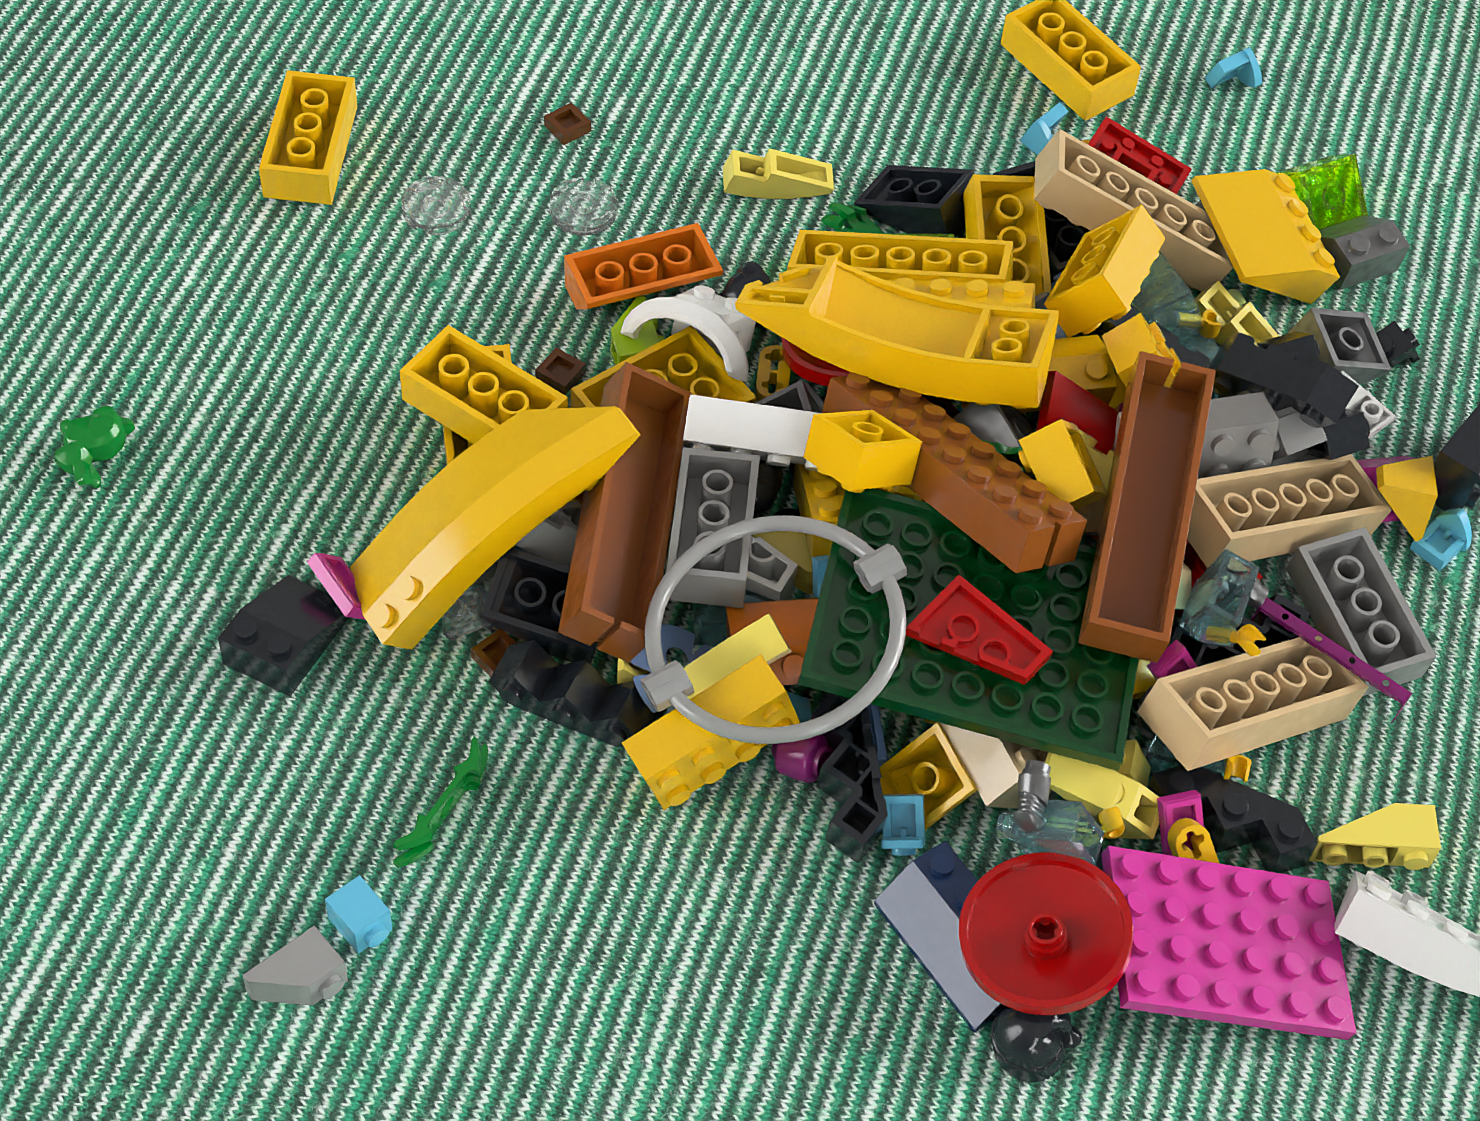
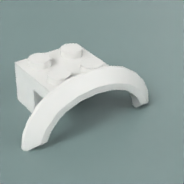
M699 285L675 297H656L644 301L625 318L620 333L633 339L638 338L639 331L643 325L654 318L674 319L671 335L690 325L693 326L713 350L722 355L728 376L740 381H748L749 365L746 352L750 350L756 321L736 310L735 302L738 298H725L715 294L714 289Z

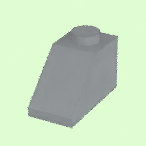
M315 925L243 974L246 992L251 1000L311 1006L323 998L329 999L335 996L343 988L344 983L348 981L345 961Z

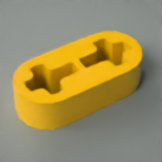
M770 345L760 352L755 391L757 402L772 395L768 393L769 384H776L775 393L789 386L790 368L783 358L782 346ZM771 361H778V370H771Z
M1183 818L1171 826L1167 838L1172 856L1219 863L1211 837L1202 825L1193 819ZM1190 831L1195 834L1191 837L1193 850H1190L1183 844L1187 841L1186 834Z

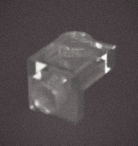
M479 585L465 591L442 616L443 635L451 641L484 627L492 633L500 629L480 618V613L488 594L483 587Z

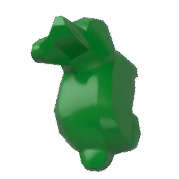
M111 406L100 407L89 416L71 421L68 419L63 420L60 423L63 446L55 451L54 461L63 471L74 475L78 485L89 484L93 488H99L101 486V477L92 465V462L113 458L124 447L126 437L135 430V425L131 419L120 417Z

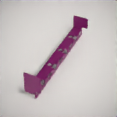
M1266 597L1264 603L1251 618V621H1254L1259 612H1263L1270 619L1284 626L1288 631H1292L1301 637L1302 640L1308 644L1310 643L1311 646L1334 659L1341 666L1343 665L1349 671L1351 670L1356 676H1360L1388 697L1398 701L1403 706L1391 724L1394 722L1412 695L1410 691ZM1287 614L1289 618L1284 620L1282 615ZM1321 636L1322 640L1318 642L1315 640V637ZM1349 658H1354L1355 663H1349ZM1384 680L1389 681V685L1384 686L1382 682Z

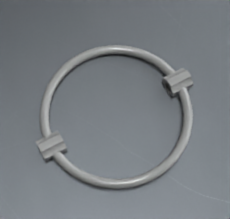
M767 516L726 526L711 533L685 551L672 564L657 586L649 605L645 625V650L651 674L640 679L641 685L652 706L658 712L673 705L694 724L724 738L755 744H779L804 740L826 733L844 724L865 709L880 694L898 665L906 636V611L897 580L907 575L906 566L893 545L891 546L888 543L874 550L853 533L822 520L800 516ZM791 531L816 535L831 540L860 558L853 562L854 569L866 591L874 594L883 589L886 596L890 617L888 642L884 655L868 682L847 702L833 711L818 718L789 726L755 727L741 725L716 717L692 702L687 696L695 691L686 671L677 660L666 665L661 647V626L665 608L671 594L684 575L698 561L717 548L731 541L754 534Z

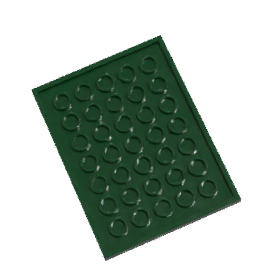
M875 488L865 489L862 493L845 490L836 526L853 533L874 550L888 543L891 546L893 545L906 566L907 575L897 580L905 604L906 627L958 575H961L1053 650L1051 658L1023 685L909 636H905L903 650L895 671L880 694L870 704L1118 771L1123 763L1138 658L1078 643L1096 548L1079 544L1075 560L1072 562L1053 566L1043 564L1042 568L1015 573L927 502ZM832 541L798 684L851 698L868 682L884 655L890 628L889 608L883 589L872 594L867 592L861 584L853 563L860 558L845 547Z

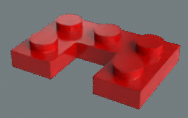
M1107 116L1088 143L1089 146L1176 195L1192 170L1187 165Z

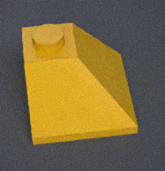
M939 722L935 723L879 767L882 777H885L888 782L887 785L893 794L919 793L930 796L924 799L925 830L978 790ZM908 764L911 765L914 770L912 782L907 775L894 779L891 772Z

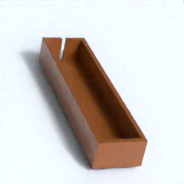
M1140 351L1128 378L1078 643L1158 663L1170 642L1216 370L1181 362L1169 388L1165 387L1164 384L1173 367L1174 359Z
M625 362L604 385L600 407L616 406L620 408L641 435L590 491H584L558 633L589 646L596 641L598 642V650L626 662H630L645 648V625L649 605L657 586L663 578L684 446L683 437L690 394L692 395L691 392L628 362Z
M854 372L849 373L847 376L832 377L830 379L822 413L874 410L921 440L922 444L912 483L906 486L1012 571L1019 573L1042 568L1043 564L1053 566L1075 560L1087 519L1076 512L1070 503L1060 500L1048 491L1045 484L1032 479L1024 473L1018 464L1008 461L995 451L996 449L993 445L983 442L971 433L969 427L958 423L947 415L945 409L934 405L923 397L921 393L902 387L886 385Z

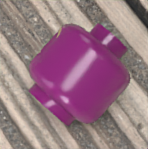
M822 734L795 742L773 744L771 749L778 772L804 783H813L818 780L821 766L834 752Z

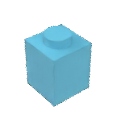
M360 875L325 898L328 919L357 954L368 947L378 946L388 937L389 932L393 930L389 908Z

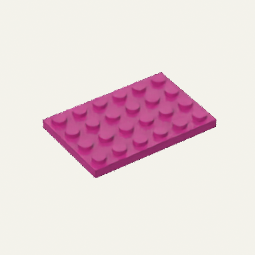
M1108 846L1101 853L1103 872L1122 891L1129 905L1133 921L1132 954L1123 976L1117 983L1120 1008L1348 1040L1357 1033L1339 935L1335 933L1334 929L1336 918L1329 881Z

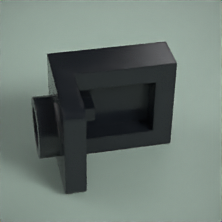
M1393 321L1376 333L1391 368L1410 357L1413 363L1420 360L1415 349L1420 344L1409 328L1402 331L1398 324Z

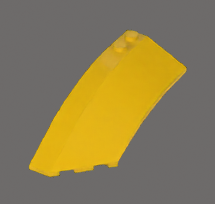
M838 254L825 258V265L809 270L808 266L803 265L779 273L778 281L763 285L760 280L748 283L744 286L735 302L736 310L812 356L849 372L866 376L869 379L886 385L902 387L924 395L975 402L978 405H1011L1018 409L1038 408L1046 385L1059 319V310L984 305L948 299L913 290L838 261Z
M616 406L522 410L484 435L433 477L393 517L350 566L355 578L354 583L359 602H361L363 617L381 643L412 650L457 599L509 549L584 490L590 491L641 435L622 410Z

